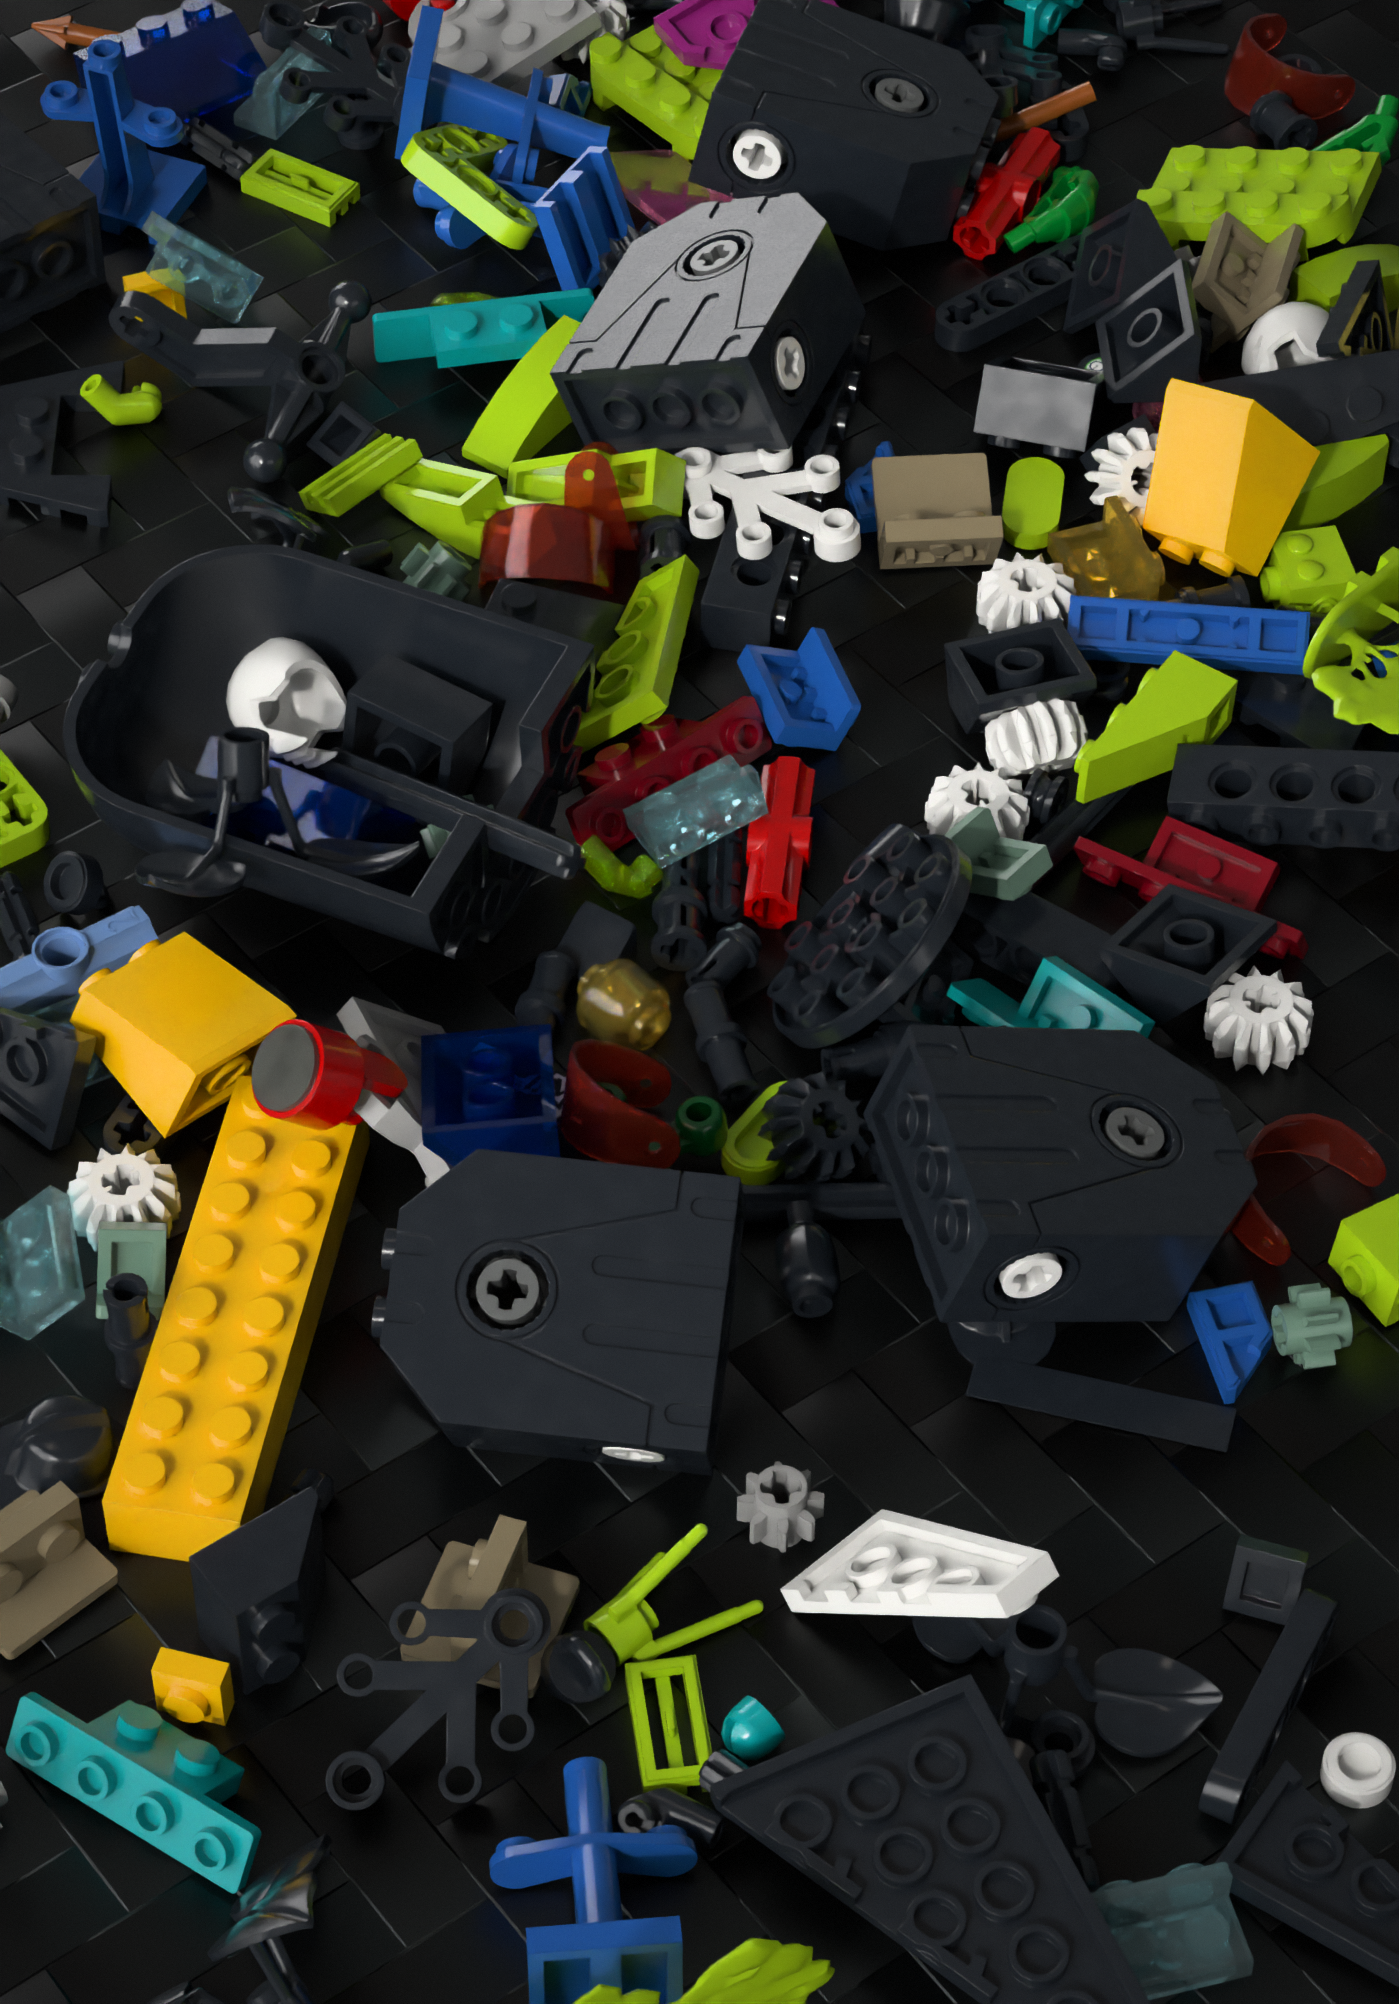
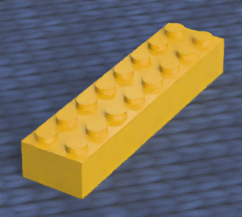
M237 1076L102 1500L110 1550L189 1562V1556L263 1514L369 1148V1125L365 1120L355 1126L340 1123L331 1129L319 1131L270 1117L256 1103L252 1090V1077Z

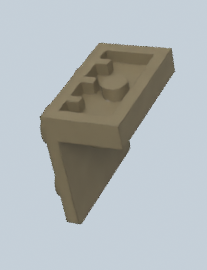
M984 453L876 457L872 460L871 474L880 569L994 564L1003 540L1001 515L992 516L987 457Z

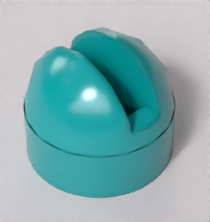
M749 1695L745 1696L730 1710L724 1719L721 1731L725 1747L744 1760H759L765 1755L770 1754L786 1739L781 1726L770 1712Z

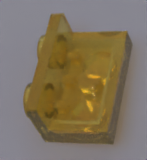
M1117 495L1105 497L1102 521L1048 534L1047 552L1054 563H1062L1066 576L1074 578L1076 596L1158 601L1159 586H1163L1165 583V570L1162 559L1156 551H1150L1142 538L1141 526L1137 517L1133 513L1128 514Z

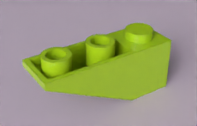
M1174 650L1159 669L1152 667L1147 671L1138 687L1137 694L1127 705L1120 703L1115 708L1108 720L1106 730L1096 741L1089 739L1082 746L1074 764V771L1079 774L1076 801L1085 804L1172 770L1178 743L1212 745L1231 723L1238 680Z

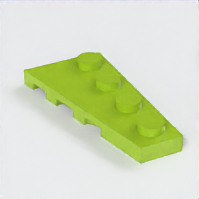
M686 554L639 580L615 628L620 638L608 650L603 651L596 665L597 670L603 676L596 690L593 689L591 710L587 713L582 712L580 728L573 743L583 748L581 754L639 722L642 724L653 722L667 709L700 572Z

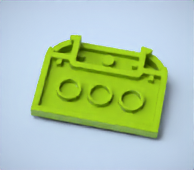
M654 25L623 42L609 32L592 40L590 43V82L593 89L594 103L602 111L617 104L671 143L672 162L689 170L695 157L712 92L723 70L683 65L657 35Z
M1186 145L1180 148L1172 147L1152 188L1148 190L1139 189L1137 199L1148 203L1173 251L1187 246L1190 241H1206L1212 222L1228 211L1266 243H1270L1296 223L1304 230L1298 252L1301 254L1299 261L1309 260L1308 248L1325 244L1335 238L1343 244H1346L1351 239L1382 171L1380 152H1359L1351 148L1338 151H1308L1300 147H1292L1285 150L1254 149L1249 146H1239L1232 149L1202 148L1198 145Z

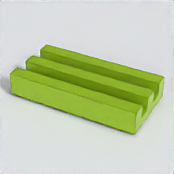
M272 148L240 177L241 192L328 227L336 223V213L343 216L348 211V202L355 204L360 199V184L358 182Z
M384 433L298 493L307 510L339 517L421 461L420 459L423 455L415 439L409 438L405 441L400 436L392 439L391 434Z
M696 1655L625 1663V1681L643 1793L667 1787L686 1795L687 1787L700 1785L699 1771L712 1754ZM681 1674L683 1676L697 1765L685 1767L669 1676ZM654 1678L669 1769L656 1770L642 1679ZM701 1787L702 1792H708L703 1787Z

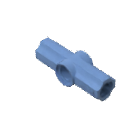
M137 905L135 907H128L80 931L70 927H55L44 931L33 942L31 954L0 968V1007L29 1016L47 1007L57 1011L74 1010L81 996L78 990L91 975L103 968H109L114 972L128 964L132 955L146 943L159 939L152 927L150 918Z

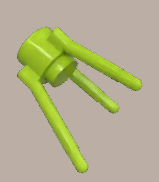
M697 1524L667 1553L658 1552L611 1601L584 1621V1631H591L601 1636L610 1645L616 1659V1667L621 1666L630 1658L633 1662L654 1660L661 1654L762 1612L764 1608L762 1601L753 1600L653 1640L652 1631L659 1626L656 1614L644 1598L706 1536L708 1528L705 1524Z

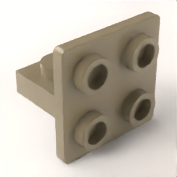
M1228 211L1212 222L1192 282L1194 298L1205 309L1213 312L1211 318L1213 340L1210 353L1215 352L1228 341L1232 344L1236 343L1246 334L1256 319L1268 310L1285 303L1290 292L1287 288L1290 274L1297 266L1301 257L1298 249L1304 230L1296 223L1267 244Z
M59 1481L41 1495L36 1490H29L0 1510V1653L8 1660L18 1657L119 1581L117 1568L85 1538L79 1498L62 1481Z
M500 1514L489 1540L480 1538L475 1547L456 1541H451L446 1545L421 1603L429 1609L481 1610L492 1595L504 1589L521 1588L536 1594L548 1608L551 1618V1631L545 1646L529 1658L528 1698H532L535 1696L542 1680L541 1659L544 1650L554 1638L561 1635L580 1591V1581L577 1576L529 1563L527 1522ZM418 1610L406 1637L415 1638L422 1634L425 1629V1618ZM511 1610L503 1616L501 1629L507 1637L519 1639L528 1631L529 1621L523 1612ZM430 1636L425 1642L418 1645L402 1644L400 1647L401 1659L403 1661H457L478 1639ZM499 1661L477 1682L478 1684L500 1690Z

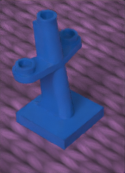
M422 5L406 76L395 159L401 160L404 150L416 132L424 131L428 126L438 122H451L519 142L512 182L521 184L523 180L534 182L540 149L530 148V145L576 159L590 146L607 147L610 126L595 123L548 105L553 78L543 76V70L533 67L527 97L437 63L436 56L444 9Z
M99 40L88 47V58L83 63L87 89L77 88L70 81L60 80L47 85L45 92L40 98L41 107L44 114L54 120L94 122L100 153L78 180L97 197L101 230L121 235L128 225L148 231L150 244L159 246L207 184L206 166L147 150L145 143L153 147H169L180 142L184 137L182 121L169 108L153 107L134 99L123 64L120 45L112 40Z
M510 143L498 150L494 157L493 171L489 178L535 214L539 226L533 236L544 239L562 291L591 288L593 291L599 284L597 275L601 271L598 255L611 251L609 237L622 239L626 236L628 225L635 229L608 147L590 146L550 188L529 185L531 181L523 180L522 184L512 182L518 144ZM417 178L413 189L415 202L422 208L439 210L435 218V231L437 236L444 240L447 245L458 249H466L487 234Z
M596 1757L573 1759L563 1769L568 1836L538 1842L524 1836L511 1837L497 1845L496 1853L492 1855L489 1861L492 1881L499 1886L510 1889H522L572 1876L576 1924L526 1928L529 2004H572L598 1984L619 1987L622 1989V1995L636 1989L660 1992L659 2004L677 2001L683 1996V1941L680 1916L623 1920L618 1873L673 1877L684 1874L697 1863L696 1844L687 1836V1832L683 1828L675 1825L657 1826L646 1833H614L605 1762Z

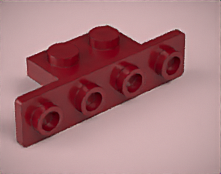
M741 696L702 722L675 718L672 714L661 715L653 722L643 724L640 727L641 733L626 743L614 744L599 751L595 755L596 762L576 774L585 797L568 807L565 812L575 840L581 846V854L586 857V862L597 863L663 819V814L669 808L686 805L769 751L772 747V742L755 698Z
M1167 815L1143 863L1081 836L1078 837L1073 847L1080 861L1085 865L1083 868L1085 874L1108 886L1116 887L1120 880L1139 888L1138 895L1147 902H1150L1168 884H1172L1260 914L1281 871L1279 864L1273 860ZM1277 921V932L1258 950L1278 959H1284L1286 953L1304 959L1309 946L1304 934L1300 930Z

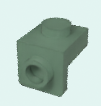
M976 807L944 834V836L950 838L958 845L971 861L972 881L969 893L1014 901L1028 893L1033 883L1053 867L1046 845L1000 837L989 808Z
M99 1221L96 1318L108 1319L107 1306L103 1298V1289L108 1290L105 1285L106 1282L114 1275L120 1273H134L146 1281L149 1311L156 1317V1320H160L165 1305L167 1223Z

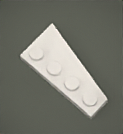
M881 1509L780 1590L791 1612L1008 1618L1031 1607L1037 1600L1038 1593L1059 1577V1574L1047 1551Z

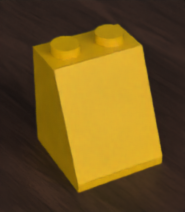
M1171 378L1165 393L1142 528L1161 541L1158 548L1161 553L1180 563L1189 565L1192 559L1196 558L1207 569L1225 577H1230L1234 570L1258 577L1320 451L1253 399Z
M184 931L163 944L159 939L146 943L132 955L128 964L114 972L109 968H103L91 975L78 990L81 996L69 1021L76 1030L97 1036L94 1052L160 1134L166 1138L230 1100L237 1076L252 1077V1067L256 1053L266 1036L279 1024L296 1019L297 1015L283 1001Z

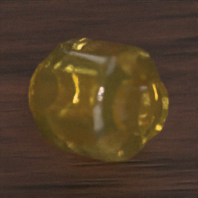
M621 958L613 959L604 965L596 964L588 969L579 981L577 987L579 997L576 1006L578 1021L611 1049L619 1053L629 1052L634 1049L646 1050L660 1040L666 1032L671 1021L668 989L632 960Z

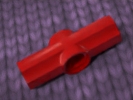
M1032 126L1028 132L1017 135L998 164L992 162L985 164L980 179L976 182L975 196L967 216L960 217L954 225L953 241L959 244L965 256L982 261L985 256L996 254L1005 241L1003 235L1011 231L1017 222L1023 223V219L1031 213L1034 206L1039 202L1042 185L1060 161L1061 146L1051 138L1049 131Z
M779 756L775 762L763 766L758 792L757 812L751 811L746 852V866L749 867L744 897V916L753 919L761 928L781 929L787 922L797 920L802 894L803 872H808L810 867L813 838V817L810 816L815 786V770L807 767L801 758Z

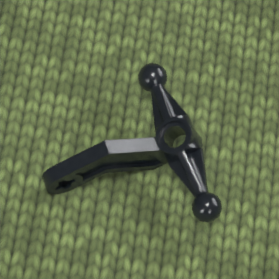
M355 280L339 282L331 289L329 294L328 306L331 313L299 342L276 327L201 329L154 297L134 290L125 291L118 297L108 318L112 329L124 341L195 387L271 386L272 393L265 436L251 442L246 447L243 456V465L246 473L253 480L269 483L281 478L286 471L288 456L285 448L323 414L331 396L344 382L346 374L345 361L351 324L358 323L367 317L371 310L372 298L369 290L360 282ZM135 316L141 318V319L143 320V322L137 320V319L135 318Z

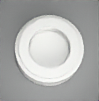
M1360 1732L1342 1734L1333 1739L1324 1751L1320 1769L1322 1786L1333 1800L1344 1806L1359 1809L1375 1806L1381 1803L1391 1791L1396 1771L1395 1758L1383 1741L1370 1734Z

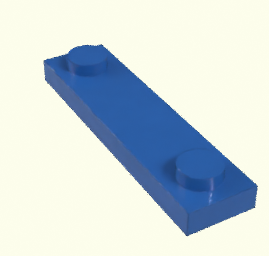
M1071 595L1067 632L1084 659L1162 665L1173 651L1176 650L1213 669L1304 675L1302 668L1308 649L1311 612Z

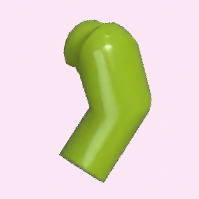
M95 374L89 377L80 389V395L115 426L150 423L158 417L162 410L161 391L157 386L149 382H143L141 387L138 385L134 386L131 393L120 394L100 374Z

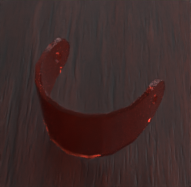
M1269 13L1249 19L1244 26L1225 76V94L1235 108L1250 116V111L1255 102L1261 96L1273 90H1283L1292 99V107L1299 114L1309 115L1313 120L1333 114L1349 103L1355 92V81L1351 76L1347 74H1315L1296 69L1267 53L1285 35L1287 22L1283 16L1277 13Z
M603 441L585 445L581 450L584 452L575 455L569 461L565 471L564 534L566 545L640 552L641 544L637 521L627 522L609 461L599 453L586 450L599 449L611 455L619 454L618 451L611 444ZM590 469L594 472L592 480L584 478L583 473L585 470Z
M549 503L520 504L498 511L484 522L482 528L478 588L485 589L486 582L499 580L500 578H546L588 583L602 587L607 591V594H613L615 583V540L609 527L598 518L570 506Z
M593 1039L574 1042L569 1054L559 1124L565 1140L580 1152L606 1163L662 1169L671 1166L679 1157L681 1150L679 1135L672 1126L635 1108L654 1107L663 1102L669 1095L672 1083L670 1073L665 1065L641 1052L613 1042ZM643 1079H649L652 1084L645 1088L640 1085V1082ZM597 1082L616 1084L624 1091L629 1104L605 1090ZM651 1142L660 1143V1148L650 1150L648 1145Z
M1315 1113L1286 1115L1264 1126L1243 1152L1245 1159L1252 1162L1253 1158L1264 1153L1286 1151L1319 1157L1345 1171L1364 1185L1371 1187L1380 1185L1386 1178V1168L1383 1160L1362 1136L1341 1121ZM1252 1194L1230 1230L1250 1251L1266 1262L1276 1266L1283 1265L1291 1256L1288 1240L1282 1231L1269 1219L1254 1194Z

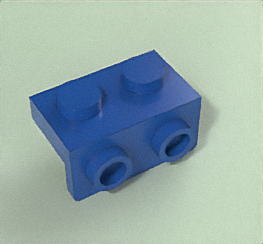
M811 627L797 651L746 644L737 660V664L752 696L757 702L774 743L783 744L788 747L799 746L836 751L850 727L856 722L861 710V703L825 630Z

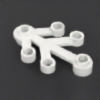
M792 445L789 449L783 450L764 448L758 449L755 452H741L721 456L704 448L690 447L675 454V456L686 460L683 498L690 500L689 524L690 531L694 536L701 539H711L719 536L724 531L723 507L712 499V495L716 492L732 500L738 525L736 530L737 551L745 559L759 560L768 556L772 551L771 529L766 523L761 522L759 511L813 534L815 553L823 560L843 562L852 559L859 553L861 549L860 525L849 511L841 508H832L821 513L783 496L809 491L828 493L835 490L840 485V467L836 458L830 455H816L806 461L805 470L743 479L736 475L759 470L779 473L789 469L793 464Z

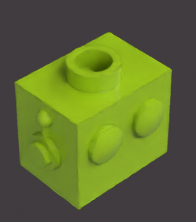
M1336 526L1279 533L1260 571V588L1266 603L1272 602L1275 610L1280 605H1294L1301 612L1329 613L1344 597L1348 580L1354 577L1356 573Z
M1399 1193L1341 1220L1328 1260L1329 1265L1342 1278L1348 1291L1354 1296L1359 1297L1385 1327L1399 1321Z

